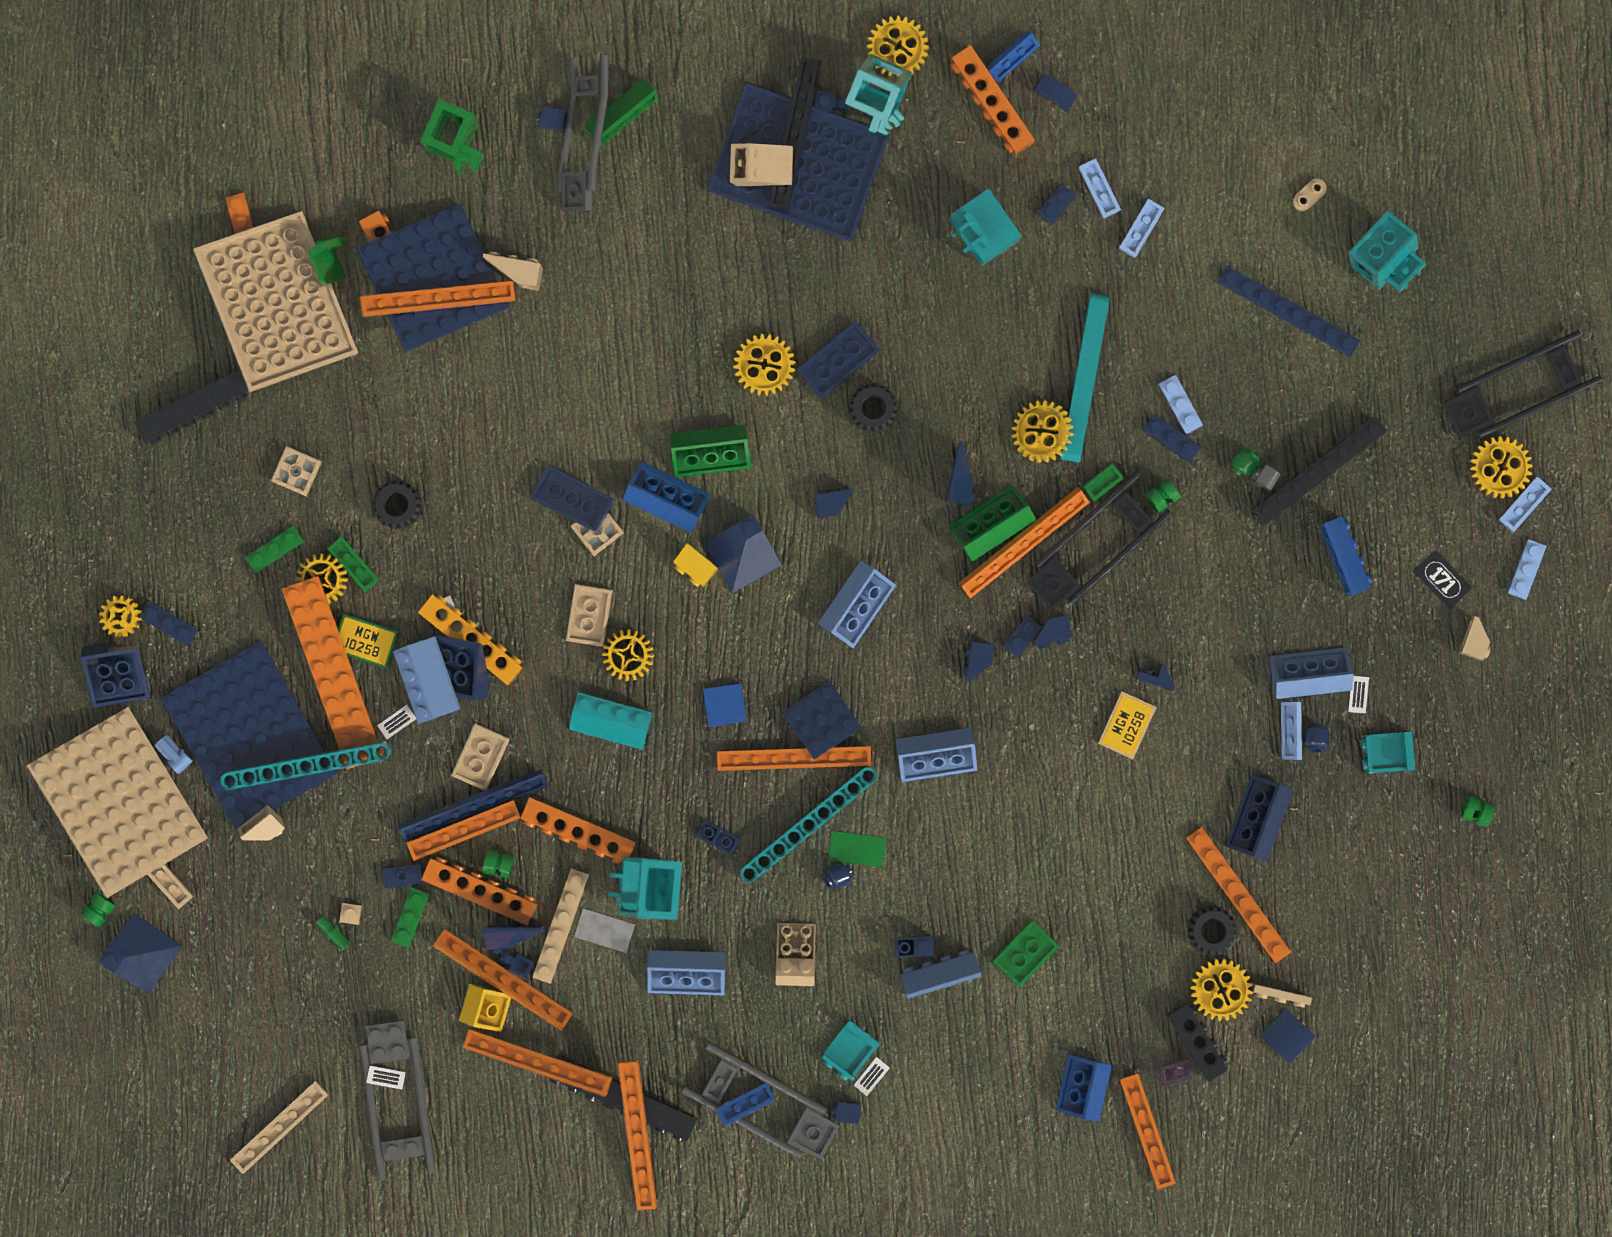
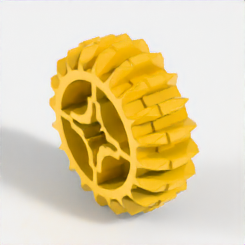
M321 553L318 560L317 555L314 554V561L306 558L308 565L300 564L304 570H297V573L302 574V577H296V581L307 580L308 573L312 577L325 574L324 579L328 584L322 583V586L332 590L326 594L328 603L331 604L330 598L332 597L334 601H337L338 598L335 594L343 596L340 588H347V586L342 585V581H348V578H342V575L347 574V571H340L343 568L342 563L336 566L338 563L337 558L331 562L332 555H328L325 560V555ZM318 564L329 565L322 572H317L312 569L314 566ZM333 569L337 575L336 586L330 581Z
M630 629L627 630V635H624L623 630H620V637L614 633V641L610 638L607 639L611 645L610 647L607 645L603 647L608 649V653H602V656H608V659L603 660V663H610L606 670L608 671L613 668L614 671L611 675L615 676L618 672L619 680L622 679L623 675H625L626 681H629V675H632L633 680H637L635 674L638 673L640 677H643L644 675L641 670L644 669L648 672L649 669L645 665L653 664V662L648 661V657L654 658L653 654H648V651H652L653 647H646L650 640L643 642L644 634L638 638V631H635L632 636ZM631 639L627 648L618 649L615 647L620 641ZM636 641L643 648L644 658L636 655L634 652ZM631 647V654L638 659L629 658V661H626L625 656L619 653V651L627 652ZM612 653L621 656L622 663L620 669L614 664ZM631 661L642 663L637 669L626 671Z

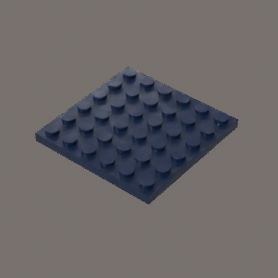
M461 204L356 247V251L377 295L497 282L489 263L483 257L484 252ZM507 302L387 314L406 353L509 308Z

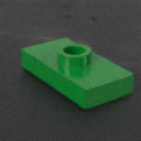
M1111 463L1082 486V488L1094 502L1124 477L1115 465Z

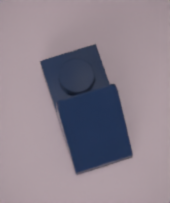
M1163 663L1160 665L1157 677L1154 676V672L1145 669L1137 674V680L1170 691L1175 689Z

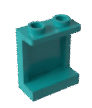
M1412 732L1363 735L1361 750L1365 752V758L1362 759L1363 770H1366L1367 774L1415 770Z
M849 1019L821 1057L824 1059L822 1063L830 1069L832 1067L836 1068L839 1071L838 1075L847 1081L849 1078L852 1081L874 1050L878 1048L880 1042Z

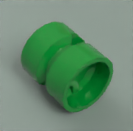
M1168 478L1158 483V488L1153 487L1145 493L1146 498L1158 513L1167 508L1168 503L1173 504L1181 498L1179 492Z
M1468 795L1462 807L1460 817L1470 822L1475 820L1476 824L1487 827L1493 817L1495 804L1488 801L1481 802L1480 798Z
M488 849L483 873L490 875L497 873L499 877L509 879L515 855L505 852L501 855L499 851Z
M95 891L89 899L90 904H86L80 914L92 924L101 927L107 919L106 914H110L116 904L110 898H106L101 892Z

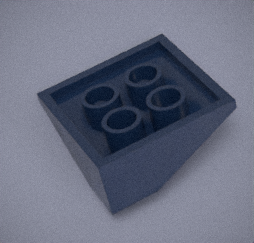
M959 442L946 502L969 507L970 503H974L976 492L972 491L973 484L964 442Z
M753 514L704 543L731 593L738 591L782 565Z
M431 634V638L436 637L456 697L470 700L487 698L489 676L482 643Z
M97 644L82 647L80 658L93 708L151 698L138 646Z
M134 913L98 963L150 994L182 945Z
M488 925L483 928L486 949H491V953H503V949H508L541 933L546 929V925Z

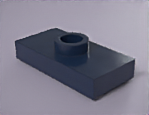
M421 864L382 869L384 888L423 883V880H421L423 877Z

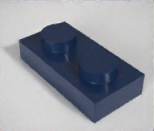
M1061 184L1037 214L1052 226L1077 195Z
M1027 615L1004 644V647L1017 657H1020L1042 626Z

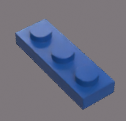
M1027 30L986 68L995 82L999 83L1036 50L1040 44L1034 35Z
M764 1083L720 1106L715 1111L723 1126L726 1127L774 1102L775 1097L767 1083Z

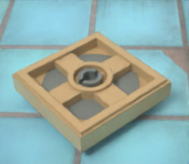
M286 446L271 481L307 497L322 461Z
M609 513L597 533L577 523L571 525V528L593 556H596L624 534Z

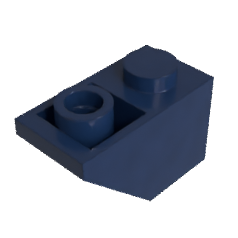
M845 486L837 488L836 492H830L829 489L818 491V494L815 495L818 519L837 516L853 495V489Z
M1064 615L1048 619L1034 640L1033 645L1042 649L1050 647L1051 642L1057 641L1058 645L1069 642L1068 638H1072L1068 616Z
M971 642L970 646L967 645L965 657H969L968 665L964 664L963 676H966V680L970 681L992 664L995 645Z
M932 935L894 938L895 958L934 956Z

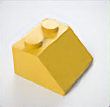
M688 543L674 560V564H676L674 568L682 575L687 573L691 577L689 581L697 587L699 585L704 587L718 570L716 566Z
M469 984L459 1021L473 1027L502 1032L511 997L501 991Z

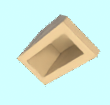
M1473 616L1470 619L1459 653L1481 661L1489 656L1491 647H1489L1490 641L1479 617Z
M267 805L240 826L238 831L242 840H271L279 836L285 827L282 818Z

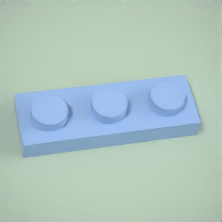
M1096 158L1079 166L1078 169L1102 218L1104 219L1121 211Z
M1148 199L1119 249L1136 258L1165 208Z
M1176 375L1158 384L1185 435L1203 426Z
M1535 477L1498 520L1512 533L1515 532L1551 491V488L1539 477Z
M1527 540L1507 591L1508 594L1524 600L1527 599L1545 552V545Z
M1281 702L1282 760H1302L1301 702Z

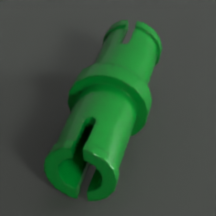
M324 915L315 923L327 935L326 938L328 940L331 939L341 951L350 945L351 942L339 932L340 929L335 927Z

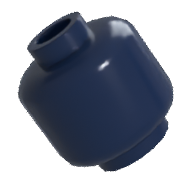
M1312 724L1311 727L1305 729V747L1313 753L1324 752L1329 747V730L1324 728L1323 724Z
M837 862L825 869L823 879L828 888L839 890L851 883L853 872L849 865L845 866L842 862Z

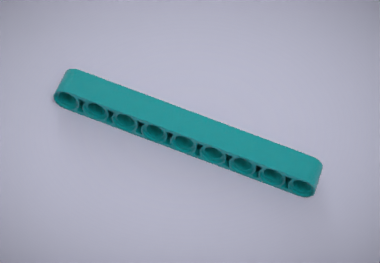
M1092 292L1090 294L1068 417L1072 419L1068 424L1074 427L1069 432L1074 435L1068 437V440L1072 443L1065 444L1068 450L1062 449L1061 460L1079 463L1081 459L1110 296Z
M380 741L227 771L221 777V785L223 788L231 790L383 761L391 754V746L388 742ZM380 746L385 747L387 754L384 756L379 755L377 748ZM365 750L368 753V758L361 759L358 752ZM342 753L347 754L349 762H341L339 755ZM322 757L328 758L330 765L323 766L320 759ZM302 761H308L311 764V769H303L301 766ZM283 765H290L292 772L290 774L285 773L282 769ZM265 768H270L273 771L272 777L264 775ZM245 772H252L254 780L248 781L245 778ZM227 775H231L234 777V784H228L226 782Z
M870 767L863 768L742 868L740 873L742 880L748 883L755 881L875 782L877 778L875 770ZM870 770L873 772L874 777L871 781L863 779L864 771ZM853 782L859 786L858 791L854 794L848 791V785ZM836 795H841L844 798V802L840 806H836L833 803V797ZM821 807H826L829 810V815L826 818H821L818 815V810ZM807 819L814 822V827L811 830H806L803 827V822ZM795 831L799 834L797 842L789 841L788 835L790 832ZM776 844L784 846L785 850L780 855L773 851ZM762 856H767L770 860L769 865L766 867H762L758 862ZM745 869H753L755 876L752 879L745 878Z

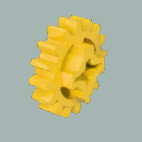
M113 596V601L107 599L108 605L101 606L104 612L99 613V615L103 616V619L99 622L105 623L102 629H109V635L115 633V637H120L122 633L123 637H128V632L135 633L134 627L139 628L137 621L142 620V618L138 617L141 610H136L137 603L131 604L132 598L126 600V596H121L119 600L117 596ZM118 604H125L126 607L121 609ZM119 613L123 614L121 616L122 620H118V618L120 617ZM120 624L124 629H116L114 627Z

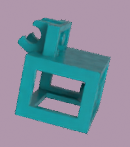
M870 54L858 69L845 104L874 116L868 130L873 133L878 131L887 135L889 133L887 129H892L893 127L889 121L893 122L895 127H898L905 118L898 109V106L912 72ZM876 65L900 77L895 83L872 73V69ZM869 83H872V84H875V85H877V86H879V87H881V88H884V89L890 91L891 93L888 94V93H886V92H884V91H882V90H879V89H877V88H875V87H873V86H870Z
M989 188L950 215L949 220L956 229V232L952 234L953 238L960 235L968 246L962 250L964 254L971 251L981 266H984L1013 246L1022 236Z
M1389 211L1349 251L1351 267L1378 290L1386 283H1389L1399 293L1403 289L1406 290L1408 282L1415 275L1419 276L1421 274V270L1425 267L1426 262L1414 253L1418 249L1417 234ZM1358 263L1372 274V277L1360 268Z
M623 857L618 873L609 872V877L619 878L618 892L607 893V896L616 897L615 904H619L618 915L635 918L677 920L682 862L665 859Z

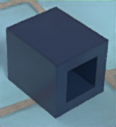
M543 107L542 112H538L537 123H540L541 129L563 132L566 111Z
M838 1100L837 1105H833L832 1116H835V1121L858 1124L861 1103Z

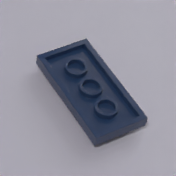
M855 321L799 367L797 371L822 400L875 356L880 349Z
M547 465L530 496V499L595 533L598 532L615 501L614 498L550 465Z

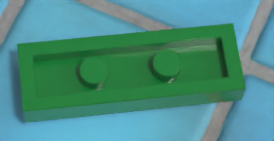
M292 526L245 558L255 573H258L305 541L295 526Z
M342 536L327 548L338 559V562L343 564V568L364 592L368 591L380 580Z
M411 887L391 939L392 942L410 948L430 893Z

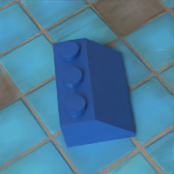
M1069 1054L1056 1111L1084 1120L1099 1121L1112 1065Z

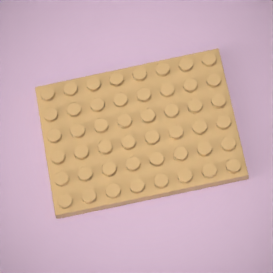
M302 211L193 249L249 392L358 354L331 283L327 285L321 283L315 267L310 261L307 250L316 245Z
M129 707L27 765V768L106 898L208 839Z

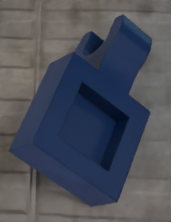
M817 90L814 103L815 108L832 113L833 108L847 111L848 105L845 104L846 101L835 100L836 94Z
M505 952L502 953L498 961L503 965L510 966L508 972L524 981L535 963L520 954H517L516 958Z

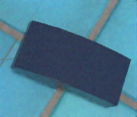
M1046 74L1041 76L1033 89L1047 101H1053L1064 111H1069L1078 96L1071 89Z
M705 820L696 836L730 856H733L742 840L708 820Z

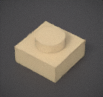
M342 903L339 922L359 925L362 905Z

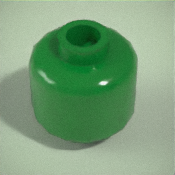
M1242 448L1232 458V464L1234 465L1232 469L1239 476L1242 474L1250 476L1260 466V457L1251 448Z

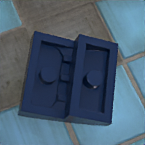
M1287 1009L1260 1035L1289 1065L1316 1038Z

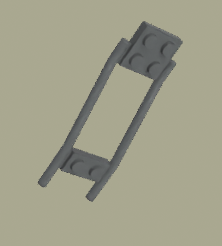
M601 55V75L579 77L578 58H570V101L558 170V192H562V211L592 210V191H596V168L608 99V55ZM600 95L589 170L566 172L578 96Z
M404 1019L366 1025L368 1044L360 1045L359 1048L378 1180H386L384 1160L389 1161L423 1155L426 1157L428 1173H435L417 1038L411 1037L407 1039ZM412 1058L422 1136L417 1135L380 1142L373 1084L366 1083L370 1064Z
M708 1042L705 1049L721 1057L701 1095L685 1086L682 1088L681 1093L715 1111L720 1107L718 1103H720L739 1067L807 1106L787 1142L778 1139L743 1118L734 1123L799 1159L805 1151L821 1160L840 1127L837 1123L823 1116L827 1111V1107Z

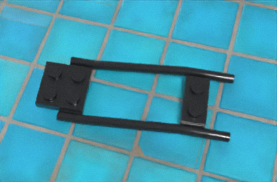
M1580 331L1572 332L1457 386L1456 388L1460 396L1443 403V406L1458 437L1461 438L1477 430L1480 438H1484L1603 382L1601 375H1598L1582 383L1565 347V344L1582 337ZM1547 353L1564 392L1495 423L1477 385Z
M1135 472L1034 562L1041 570L1027 584L1052 611L1066 598L1074 605L1173 515L1168 509L1158 519L1153 521L1126 492L1140 478ZM1112 504L1137 531L1139 536L1085 585L1081 586L1054 555L1104 509Z

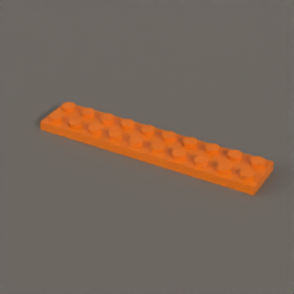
M319 576L282 588L339 749L378 742ZM378 747V748H377L378 754L381 755V756H383V753H382V751H381V748ZM365 750L358 752L361 759L368 758V753ZM342 753L341 756L344 763L349 762L348 755Z

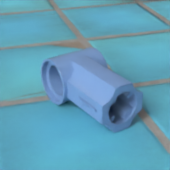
M168 735L161 738L155 745L168 760L171 768L178 774L193 762L190 755L185 750L180 749Z

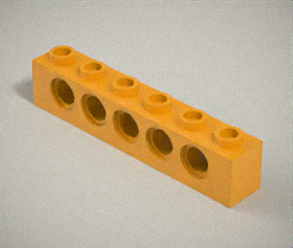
M432 594L418 613L448 637L467 640V636L470 633H475L477 636L476 642L482 643V648L485 645H489L492 648L491 654L484 656L487 669L505 684L509 685L523 667L520 665L522 661L514 655L512 657L505 653L507 649L500 643L495 645L491 642L492 637L484 630L480 633L475 629L477 625L469 618L467 621L461 617L463 613L454 606L452 609L446 605L448 601L438 594L436 597ZM440 609L447 611V617L443 620L437 617V612ZM455 621H460L462 624V629L458 632L452 629V624ZM500 657H504L507 661L504 668L497 666V660Z

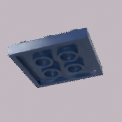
M830 680L782 712L814 760L862 729Z

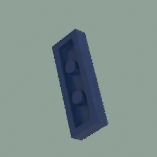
M1153 414L1143 428L1144 432L1189 463L1201 448V446L1155 414Z
M148 601L139 616L187 647L190 646L199 631L151 601Z

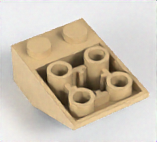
M751 143L731 144L730 182L736 186L792 185L793 146Z
M491 251L488 254H483L484 259L520 288L539 291L543 268L538 260L526 258V261H523L514 255H507L506 258L501 257L500 253Z
M777 923L776 985L814 986L816 924Z

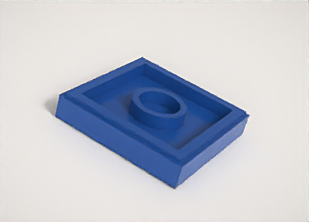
M741 684L703 689L709 727L747 722Z

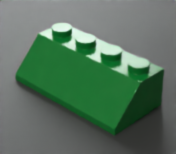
M644 78L641 81L636 80L630 85L631 89L626 93L624 91L615 98L616 101L612 105H606L600 147L659 100L656 90ZM595 116L589 118L586 121L587 125L584 127L592 139L594 138L597 120Z
M746 424L669 434L675 477L751 468Z
M1010 485L948 527L971 561H974L1036 521V518L1016 488Z

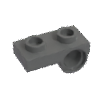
M1264 465L1255 470L1251 477L1254 479L1251 484L1271 491L1281 474L1270 466Z

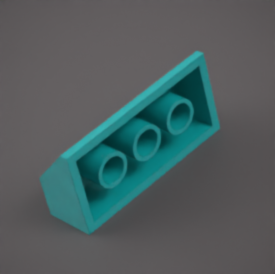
M578 692L569 730L643 750L653 713Z

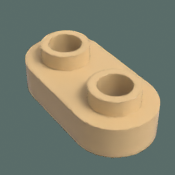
M1321 179L1311 180L1294 196V208L1300 212L1307 211L1325 194L1327 189L1325 182ZM1314 185H1319L1320 191H1315ZM1300 198H1305L1306 204H1301Z

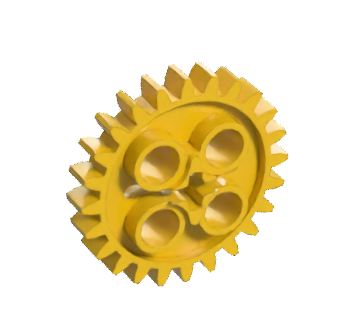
M890 16L888 23L883 19V26L876 24L878 31L871 30V34L874 37H868V41L872 43L867 45V49L872 50L868 53V56L870 54L911 71L912 75L914 74L913 68L920 70L918 63L924 64L925 61L922 57L928 56L923 50L929 49L928 45H924L928 38H922L925 31H918L921 25L919 24L914 27V20L908 23L907 17H905L903 21H900L899 16H897L896 21H893V18ZM892 30H897L900 33V36L898 38H892L890 37L889 32ZM883 38L888 39L892 44L885 42ZM914 40L916 46L909 48L906 46V41ZM901 44V49L894 50V45ZM886 46L890 49V52L887 55H883L879 49ZM904 51L909 52V53H912L913 56H909V55H908L907 53H905ZM903 56L906 58V63L898 64L896 58ZM882 68L881 74L883 75L887 70ZM887 71V72H889V73H888V77L890 78L893 73L890 72V71Z
M761 334L760 339H757L754 335L753 342L746 339L748 345H740L743 351H736L740 358H734V361L739 363L733 366L734 369H739L735 376L742 377L738 382H745L744 389L749 386L751 387V394L757 390L758 396H760L762 391L768 396V392L771 390L775 395L776 388L783 391L781 385L788 386L786 379H793L789 372H795V369L790 367L795 364V361L790 360L794 354L787 353L790 350V346L784 348L785 341H782L780 344L778 343V336L771 340V334L768 335L767 339L764 338L763 334ZM755 349L762 351V356L758 359L753 358L751 355ZM779 353L781 355L780 361H771V354ZM766 360L768 365L781 366V369L766 367L763 370L761 365L748 364V361L763 363ZM756 368L759 374L757 377L752 378L748 375V370ZM770 371H774L778 377L776 380L770 381L766 377Z
M1044 400L1042 405L1040 401H1037L1036 406L1029 403L1030 409L1023 407L1024 414L1017 413L1020 419L1014 420L1017 427H1012V429L1016 433L1011 436L1017 440L1013 444L1019 446L1017 451L1023 452L1022 456L1025 458L1029 456L1031 461H1034L1036 458V461L1041 463L1043 458L1048 463L1049 457L1056 460L1055 454L1062 456L1061 449L1068 450L1065 444L1072 443L1068 440L1069 436L1074 435L1069 432L1070 429L1074 428L1068 424L1072 419L1066 417L1068 412L1062 411L1063 407L1060 405L1056 407L1054 402H1051L1049 405V402ZM1034 417H1037V418H1038L1037 424L1034 425V426H1032V425H1031L1032 419H1033ZM1056 418V425L1050 427V421ZM1027 429H1034V430L1043 431V429H1045V430L1050 431V432L1058 431L1059 433H1058V434H1051V433H1045V432H1043L1042 434H1040V433L1034 432V431H1033V432H1032V431H1031V432H1027L1026 430H1027ZM1035 436V442L1029 445V438ZM1053 437L1054 443L1051 446H1047L1048 439Z
M1499 436L1497 442L1494 438H1490V444L1484 441V448L1478 446L1479 453H1473L1476 459L1470 460V462L1475 465L1469 468V470L1475 471V474L1470 477L1477 478L1474 485L1481 484L1479 491L1486 489V496L1493 492V498H1496L1499 494L1500 498L1503 499L1505 493L1508 497H1512V491L1515 494H1519L1518 487L1525 489L1523 482H1530L1526 476L1532 475L1528 468L1533 467V465L1528 464L1527 461L1532 458L1525 457L1528 450H1521L1523 444L1516 446V439L1509 443V437H1506L1503 441L1502 437ZM1494 450L1500 451L1501 458L1499 460L1493 457ZM1509 452L1510 455L1503 464L1505 470L1499 472L1496 482L1493 483V478L1499 471L1497 465L1503 463L1506 453ZM1512 458L1516 459L1518 462V467L1516 469L1510 466V460ZM1486 466L1492 469V475L1490 477L1484 474V468ZM1503 475L1509 478V484L1507 486L1503 485L1501 482V477Z
M1222 958L1221 964H1219L1217 959H1214V965L1207 961V968L1201 965L1202 972H1195L1198 978L1191 979L1196 984L1190 986L1191 989L1195 990L1190 996L1197 998L1193 1001V1004H1200L1197 1010L1201 1011L1204 1009V1016L1210 1013L1211 1020L1216 1015L1218 1021H1221L1222 1016H1224L1226 1021H1229V1015L1235 1019L1236 1012L1243 1014L1241 1008H1248L1245 1001H1251L1247 996L1248 994H1253V991L1248 990V987H1251L1253 984L1246 982L1250 976H1243L1246 970L1242 969L1239 971L1240 964H1236L1233 967L1232 960L1226 964L1224 958ZM1224 972H1229L1231 975V979L1228 982H1223L1221 979V975ZM1214 974L1217 975L1220 985L1226 987L1224 993L1230 1002L1228 1006L1223 995L1217 993L1219 987L1213 977ZM1207 980H1212L1214 984L1211 990L1204 989V983ZM1237 989L1239 996L1233 1000L1229 996L1230 992ZM1218 997L1222 1000V1004L1220 1007L1214 1008L1212 1001Z

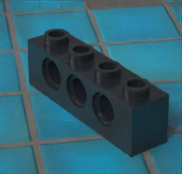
M1184 1003L1168 1013L1167 1017L1204 1077L1210 1082L1228 1071L1226 1065L1229 1063L1223 1054H1218L1216 1050L1218 1045L1215 1040L1208 1038L1206 1034L1208 1029L1203 1021L1199 1023L1195 1017L1198 1013L1193 1005L1189 1006L1187 1003ZM1187 1020H1192L1194 1023L1193 1028L1190 1030L1184 1028V1023ZM1198 1036H1202L1204 1039V1043L1201 1046H1195L1194 1040ZM1207 1053H1213L1214 1059L1210 1063H1206L1204 1060V1056Z

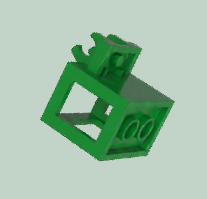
M438 99L420 141L426 151L454 162L457 174H463L461 169L466 163L471 164L470 169L473 173H476L484 158L481 151L469 147L479 125L475 114ZM448 119L460 126L452 146L439 141Z

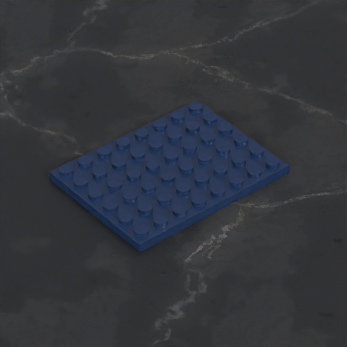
M746 83L707 192L852 243L890 134L884 135L878 131L873 133L868 130L869 126L812 107L789 211L769 207L773 185L736 186L730 182L731 144L782 145L792 99Z
M262 641L161 697L236 831L265 806L268 805L274 811L337 774L336 770L231 790L222 787L221 777L229 770L325 752ZM322 757L320 759L323 766L330 765L328 758ZM302 761L301 766L303 769H311V764L308 761ZM288 764L283 765V771L290 774L292 772L291 766ZM265 768L264 775L272 777L273 771L270 768ZM245 772V778L248 781L254 780L252 772ZM226 776V782L228 784L235 783V779L233 776Z

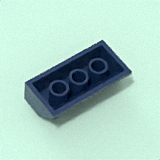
M1251 774L1225 847L1268 862L1294 789Z

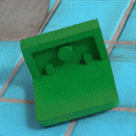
M334 235L327 239H320L315 242L316 246L307 250L310 261L313 263L318 278L323 285L346 278V274L335 252L337 248L348 243L345 236L337 238V235Z

